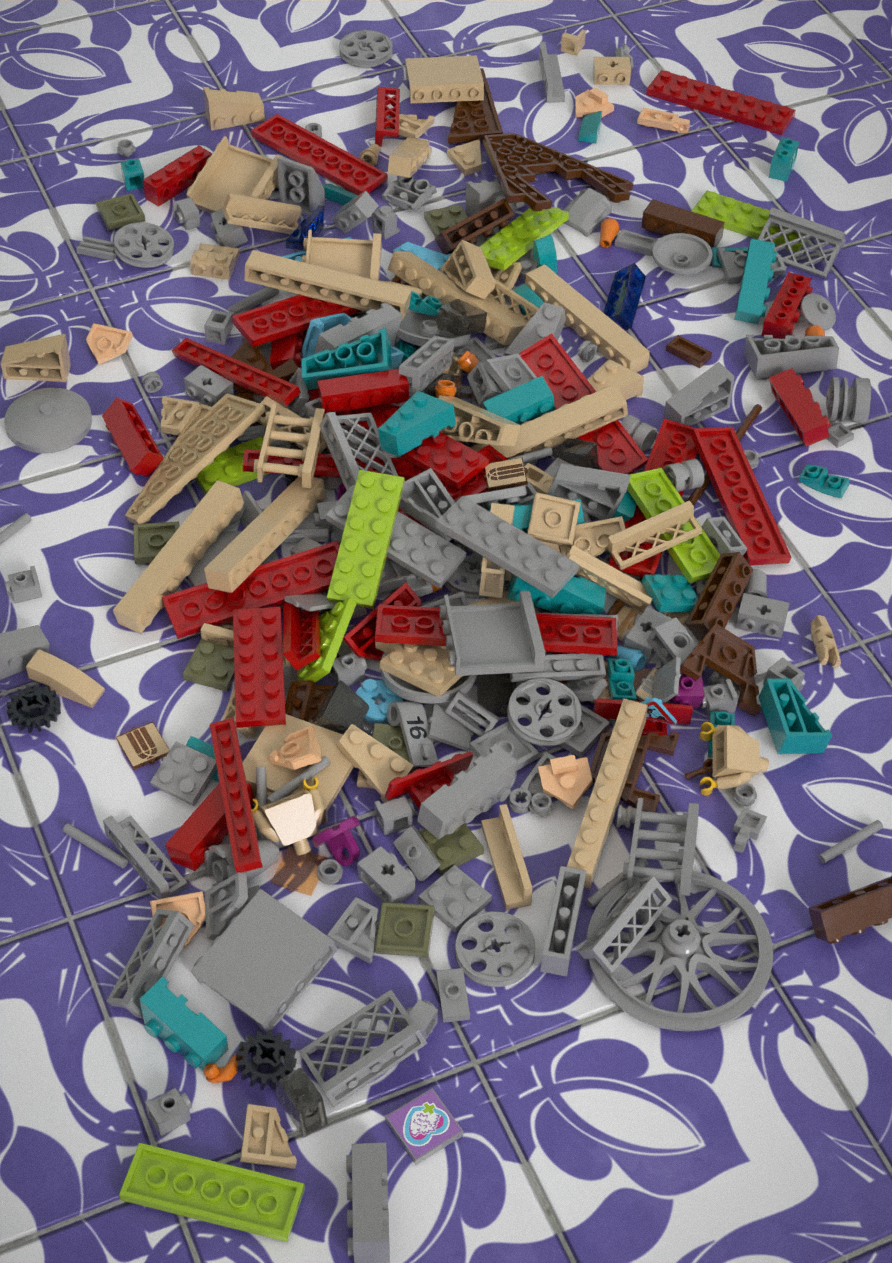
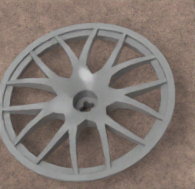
M693 871L692 884H697L710 890L689 911L685 895H680V884H675L680 916L672 919L664 917L661 913L649 928L652 930V933L643 936L624 958L645 955L654 958V962L637 974L617 981L613 974H608L595 958L588 959L595 980L615 1005L630 1016L646 1024L672 1031H702L727 1024L740 1017L757 1002L764 992L773 966V947L770 933L756 907L747 897L731 885L711 875ZM634 877L633 885L642 877ZM656 879L659 883L671 882V880ZM627 880L614 887L598 904L589 923L587 940L629 891L627 889ZM716 893L721 894L737 906L725 919L709 928L699 926L696 923L697 917ZM651 894V907H657L653 894ZM638 910L636 912V920L642 924L645 921L644 911ZM742 912L749 921L755 935L723 932ZM621 931V942L627 943L629 941V933ZM757 943L758 963L725 959L714 954L711 947ZM614 951L603 954L609 962L614 959ZM696 969L711 974L736 997L728 1003L716 1007L700 986L695 974ZM725 971H755L747 987L742 991ZM671 973H674L680 982V999L677 1012L650 1006L660 981ZM651 980L645 1003L624 989ZM688 988L700 1003L708 1009L707 1011L683 1013Z

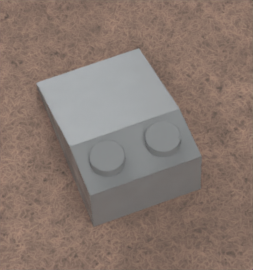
M279 156L277 162L280 202L300 206L302 214L314 217L325 206V189L314 168Z

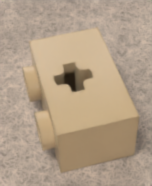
M594 57V85H630V57Z

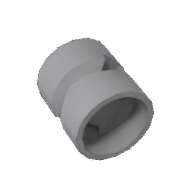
M627 415L621 422L622 426L642 452H647L655 441L657 429L647 423L642 424L640 419L632 415Z
M696 459L683 461L681 464L665 465L663 471L678 492L685 489L698 488L703 485V468Z

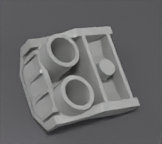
M413 175L410 178L399 176L398 180L390 184L382 194V197L391 204L403 209L417 211L437 190L435 186L431 187L426 179L417 180L413 178Z
M593 189L581 190L579 195L563 210L569 212V219L564 223L588 237L600 227L601 223L611 213L612 206L604 195Z

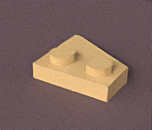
M399 114V135L418 139L434 124V116H428V119H417V115ZM390 126L384 128V129L394 130V129L391 128Z
M479 139L447 149L448 158L465 176L482 170Z
M514 262L504 271L489 266L493 278L512 290L522 270L520 262ZM494 287L491 294L497 296L498 294L496 288Z
M163 397V409H161L162 432L179 436L199 407V402Z
M247 1105L240 1162L295 1169L297 1159L295 1155H292L288 1145L289 1139L285 1130L280 1125L281 1119L276 1108Z

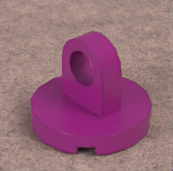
M357 816L347 818L341 821L340 824L327 828L315 835L312 839L313 845L317 848L327 843L339 864L343 866L353 864L358 860L360 851L351 830L361 825ZM343 847L348 849L349 858L344 854Z

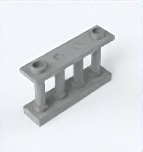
M638 798L637 808H632L631 823L635 824L629 863L624 862L623 878L627 879L628 890L633 886L634 877L646 878L654 876L655 879L675 881V884H680V895L690 896L699 804L689 803L688 813H683V815L643 811V798ZM643 821L682 825V828H686V831L673 833L641 829V823ZM639 840L679 843L680 846L684 847V850L679 849L677 852L638 848ZM637 858L672 861L677 862V865H682V868L667 870L636 866Z

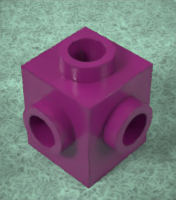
M680 673L678 694L669 700L670 704L691 705L693 708H699L705 697L702 675L695 681L684 673Z

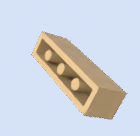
M408 137L389 155L388 174L410 178L430 159L432 148L429 147L430 141Z

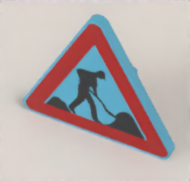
M647 696L645 701L640 702L648 705L646 719L676 725L677 720L664 707L661 699L658 700L657 698Z

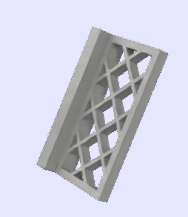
M773 207L758 240L773 243V239L783 236L786 243L774 247V251L788 247L791 255L782 257L784 264L826 279L840 249L843 248L846 242L845 233ZM772 224L778 226L781 232L770 236L768 230ZM791 232L798 234V239L788 242L786 234ZM810 238L816 240L817 245L806 248L805 240ZM801 242L804 250L793 254L790 246ZM827 245L835 247L833 252L826 255L822 247ZM819 249L822 256L811 260L809 252ZM804 254L807 255L808 262L803 264L797 263L796 257ZM824 260L826 264L824 271L815 269L814 264Z
M335 412L326 413L320 428L346 490L356 484L359 470L367 471L369 466L380 471L382 474L398 476L389 453L381 449L378 428L371 413L336 416ZM358 421H367L369 430L357 424ZM340 423L350 426L351 430L349 432L341 428ZM353 429L365 435L364 439L361 440L351 434ZM367 437L376 442L377 448L365 442ZM349 439L359 445V448L357 450L349 446L347 440ZM361 447L373 454L372 457L368 458L360 453ZM375 455L384 461L385 466L373 461ZM355 458L367 464L365 469L357 465Z
M389 990L301 1049L299 1053L327 1098L335 1107L428 1043L393 991ZM392 1000L394 1003L392 1014L380 1013L382 1006ZM364 1018L371 1019L368 1030L357 1029L358 1023ZM378 1020L389 1021L387 1031H375ZM396 1021L407 1022L409 1025L399 1033L393 1032ZM341 1034L348 1035L345 1045H334L336 1037ZM355 1035L366 1036L363 1047L352 1046ZM372 1037L384 1038L381 1045L376 1048H369ZM317 1050H325L322 1061L310 1060L309 1055ZM331 1051L343 1052L340 1063L328 1062ZM349 1053L361 1054L359 1060L353 1064H346ZM326 1068L337 1069L336 1075L324 1082L323 1076Z

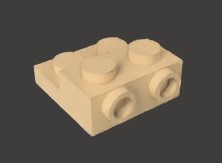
M200 244L199 249L194 251L190 260L191 275L230 280L239 257V248Z

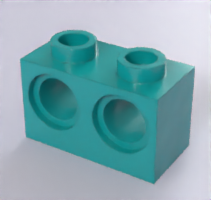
M789 138L780 139L771 160L769 178L788 181L796 162L799 141Z

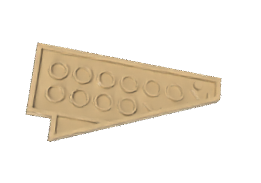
M228 393L212 407L200 404L125 514L129 522L134 524H146L149 522L151 516L164 508L167 502L174 495L179 494L189 481L194 480L202 469L213 463L215 457L227 450L236 438L242 436L252 423L260 419V416L266 411L263 405Z
M508 590L503 592V598L489 597L470 605L519 602L508 599ZM375 642V648L388 653L380 661L381 670L439 698L462 677L456 676L454 666L449 665V651L451 650H446V646Z

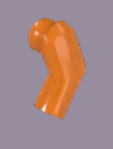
M236 1054L232 1056L225 1066L218 1067L212 1063L206 1065L203 1071L206 1080L213 1084L232 1080L238 1072L236 1070L238 1062L235 1060Z

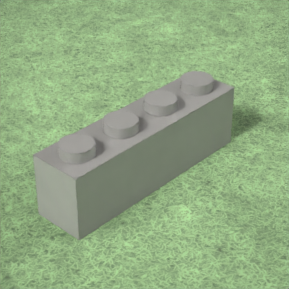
M560 866L542 952L540 972L567 976L585 888L586 870Z

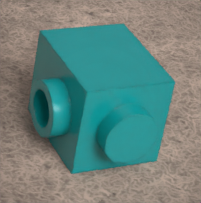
M129 159L121 161L122 178L126 190L144 188V172L140 160Z

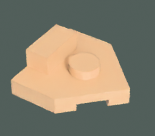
M596 87L576 96L575 117L583 118V115H590L598 111H602V117L614 111V105L608 102V94Z
M93 323L86 342L100 365L126 353L133 334L131 331Z
M313 725L290 733L284 739L285 744L278 751L274 750L268 756L271 764L294 770L322 761L321 746L317 740L316 730Z
M575 755L550 759L549 765L538 767L543 793L557 798L571 809L575 808L581 796L593 783L587 757L575 759Z
M203 891L150 901L152 916H154L157 909L179 911L194 925L183 946L186 949L206 921ZM166 918L162 919L159 927L165 923Z

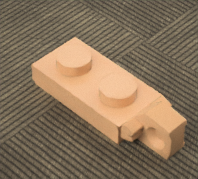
M643 108L637 118V124L646 127H656L663 130L677 131L678 133H688L690 128V120L679 118L678 114Z

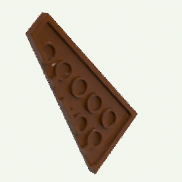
M480 68L484 82V100L457 101L451 131L448 135V144L472 142L478 139L482 141L484 135L503 134L483 68Z

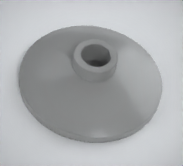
M811 293L802 299L801 312L811 326L819 325L822 329L828 330L835 324V310L825 297Z

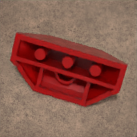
M406 582L379 603V605L420 607L421 599ZM377 605L344 635L343 640L357 657L380 662L384 652L375 648Z

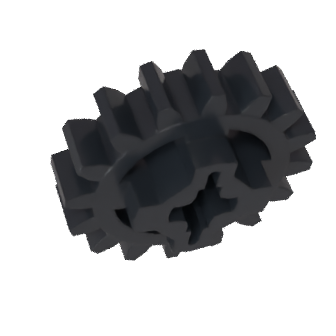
M36 684L35 688L31 689L29 685H26L25 691L17 689L18 695H11V702H7L8 710L6 711L12 725H18L20 731L27 727L28 733H31L33 728H37L40 732L42 730L41 726L44 725L50 728V721L57 722V715L61 714L59 697L56 696L55 690L49 691L48 686L40 689L39 684Z
M270 1029L267 1035H263L260 1030H257L255 1038L248 1034L246 1042H240L239 1051H237L235 1059L238 1061L236 1070L243 1071L242 1080L251 1079V1087L256 1083H260L261 1090H264L266 1084H270V1087L275 1089L277 1082L285 1085L287 1077L291 1078L293 1076V1068H295L297 1059L294 1058L296 1049L289 1048L290 1039L284 1042L281 1040L282 1033L277 1034L275 1037L272 1036V1030ZM251 1052L252 1061L249 1063L248 1055ZM282 1056H283V1058H284V1065H283V1067L281 1066V1061H280V1059H281Z

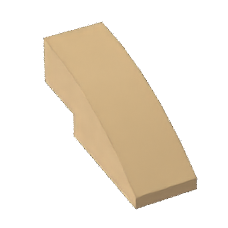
M38 650L26 665L29 679L50 686V691L55 690L57 695L93 708L105 692L104 687L71 664L42 650Z

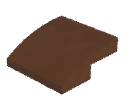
M313 680L291 681L285 704V712L287 715L332 731L342 689L338 684L316 685Z

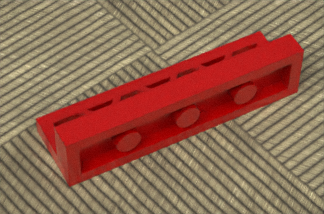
M378 86L375 121V144L382 147L383 136L398 137L400 89ZM386 94L395 95V96H393V97L390 98V97L387 96ZM391 104L393 108L390 109L387 105ZM389 115H390V116H392L393 118H392V119H388L386 116H389ZM390 126V127L393 128L394 130H389V129H384V128Z
M287 602L283 606L282 654L296 671L320 657V610L307 611L304 609L300 611L295 605Z

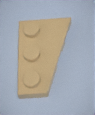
M622 516L576 525L573 545L594 557L608 551V537L625 530ZM559 545L560 553L566 556L571 547Z
M353 724L350 725L337 744L338 748L355 768H359L367 778L366 782L371 788L374 787L379 792L384 803L388 801L385 794L389 782L396 777L407 776L414 766Z

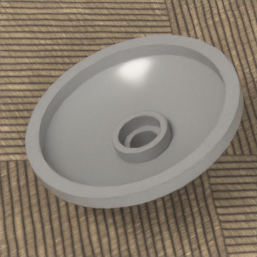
M675 233L660 238L653 246L652 256L656 264L669 273L692 275L703 271L710 265L712 249L706 241L697 236Z

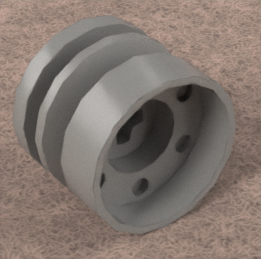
M831 377L826 395V409L829 421H835L838 413L839 421L844 422L846 414L849 413L851 422L867 423L871 403L870 379L854 378L852 386L849 387L846 377H842L840 386L839 378Z

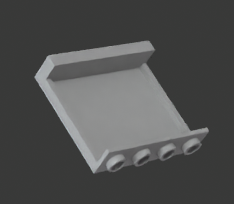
M520 591L519 603L450 606L448 595H444V605H440V619H444L443 634L448 635L446 636V650H451L449 651V665L454 666L456 676L544 671L545 649L530 591Z
M260 889L256 895L249 898L246 907L240 914L232 918L229 927L223 934L215 938L207 953L195 962L191 973L199 983L203 982L254 1020L267 1033L269 1029L273 1030L338 949L330 937Z

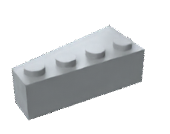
M385 302L376 311L371 309L361 318L354 317L350 319L345 326L339 324L319 334L315 353L327 349L329 351L336 349L342 343L347 342L349 344L360 340L361 336L367 334L371 336L379 333L378 330L386 328L391 340V347H394L403 315Z
M746 334L744 356L756 379L772 377L793 368L796 374L837 369L839 347L833 336H805L804 339L794 337V335H785V339H773V335H764V338H754V335Z
M39 625L0 633V680L26 670V665L38 650L49 653L50 644Z
M495 743L489 748L491 753L487 757L479 756L473 761L474 766L467 773L462 770L455 776L449 787L446 784L421 803L417 822L437 839L447 834H452L459 826L471 822L475 816L482 812H487L493 805L499 801L503 802L508 798L511 793L510 787L518 760Z
M386 1143L352 1144V1155H346L347 1173H352V1182H347V1200H352L353 1206L352 1210H347V1227L353 1228V1238H348V1256H354V1263H390Z

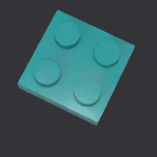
M644 575L641 581L648 595L653 598L652 602L658 612H692L698 600L696 593L684 575Z

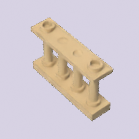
M272 403L271 411L266 412L265 425L267 427L260 457L255 459L254 472L257 473L258 482L262 483L264 472L298 475V478H302V487L311 488L323 435L320 424L325 417V409L316 408L314 417H310V419L277 415V403ZM276 424L309 427L311 433L299 434L274 430ZM272 439L305 443L308 447L303 448V450L271 447ZM268 455L302 459L304 465L291 466L267 463Z

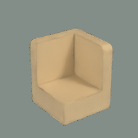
M582 29L578 36L564 32L561 37V52L577 56L585 45L586 30Z

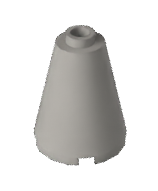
M270 839L258 840L263 867L243 872L242 874L247 876V883L278 861L280 852L275 842H272ZM230 843L213 845L209 847L210 850L205 851L204 862L208 877L213 876L216 881L215 884H212L213 886L236 874Z

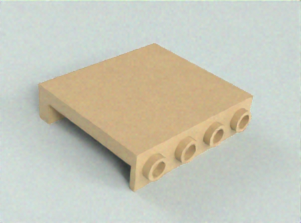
M477 55L405 59V76L409 82L411 104L484 100V82Z
M224 136L221 142L217 144L211 157L207 159L202 171L198 173L192 186L188 188L186 195L188 198H192L198 209L209 213H214L223 208L228 193L268 200L279 182L277 158L281 155L277 154L274 159H270L230 145L227 137Z
M312 230L308 231V238H304V250L307 251L306 255L302 256V262L379 281L382 234L373 233V240L312 237ZM361 310V312L356 314H366L367 311Z
M286 714V725L265 726L243 761L246 781L251 785L253 795L256 798V767H266L267 797H269L311 765L309 764L294 770L270 763L268 756L274 750L278 751L285 744L284 739L290 733L313 725L316 730L317 740L321 746V757L326 756L330 760V765L306 781V784L314 786L313 778H318L317 790L320 791L325 807L322 823L327 824V812L354 767L337 746L343 734ZM303 784L286 797L303 791Z

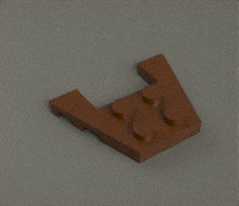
M246 340L231 356L283 380L293 376L298 369L291 358L272 370L259 351V348L266 343L252 347ZM233 383L238 393L253 392Z
M717 623L714 624L682 662L680 672L696 681L702 675L704 664L707 665L709 668L741 686L737 706L756 716L760 713L761 707L760 704H757L756 698L759 694V687L755 684L754 677L757 674L755 647Z
M670 732V735L648 733V735H641L620 798L622 801L633 808H637L638 798H643V811L656 813L660 795L637 789L638 779L647 751L651 750L673 756L678 743L679 733ZM612 733L601 734L590 766L593 783L596 782Z

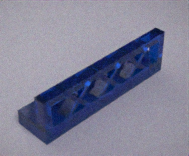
M318 205L312 214L301 222L286 240V248L304 250V238H308V231L312 230V237L319 235L324 226L325 206Z
M635 263L615 272L603 312L614 322L617 321L625 331L632 328L646 279L644 273Z

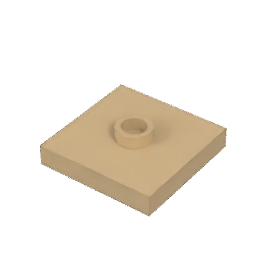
M536 492L527 534L540 541L571 547L573 545L581 502Z

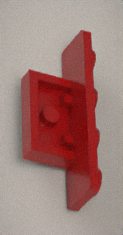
M597 698L594 703L593 712L605 719H617L623 700ZM662 703L677 720L676 724H690L693 706ZM646 719L641 735H648V733L667 735V724Z
M471 751L464 754L459 753L446 761H438L422 770L417 769L407 776L396 777L389 782L385 797L387 800H391L408 793L420 810L422 802L446 784L449 787L455 778V774L469 768L474 755Z

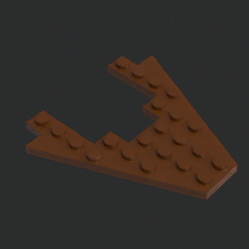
M516 133L484 135V147L508 203L525 202L534 211L551 209L552 200L529 184L530 182H535L536 175L534 173L545 174L549 171L557 172L565 180L582 178L588 182V185L596 188L599 193L607 196L611 202L620 203L630 198L631 193L629 191H632L634 183Z

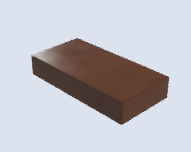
M679 335L666 345L667 352L699 369L712 357V352Z

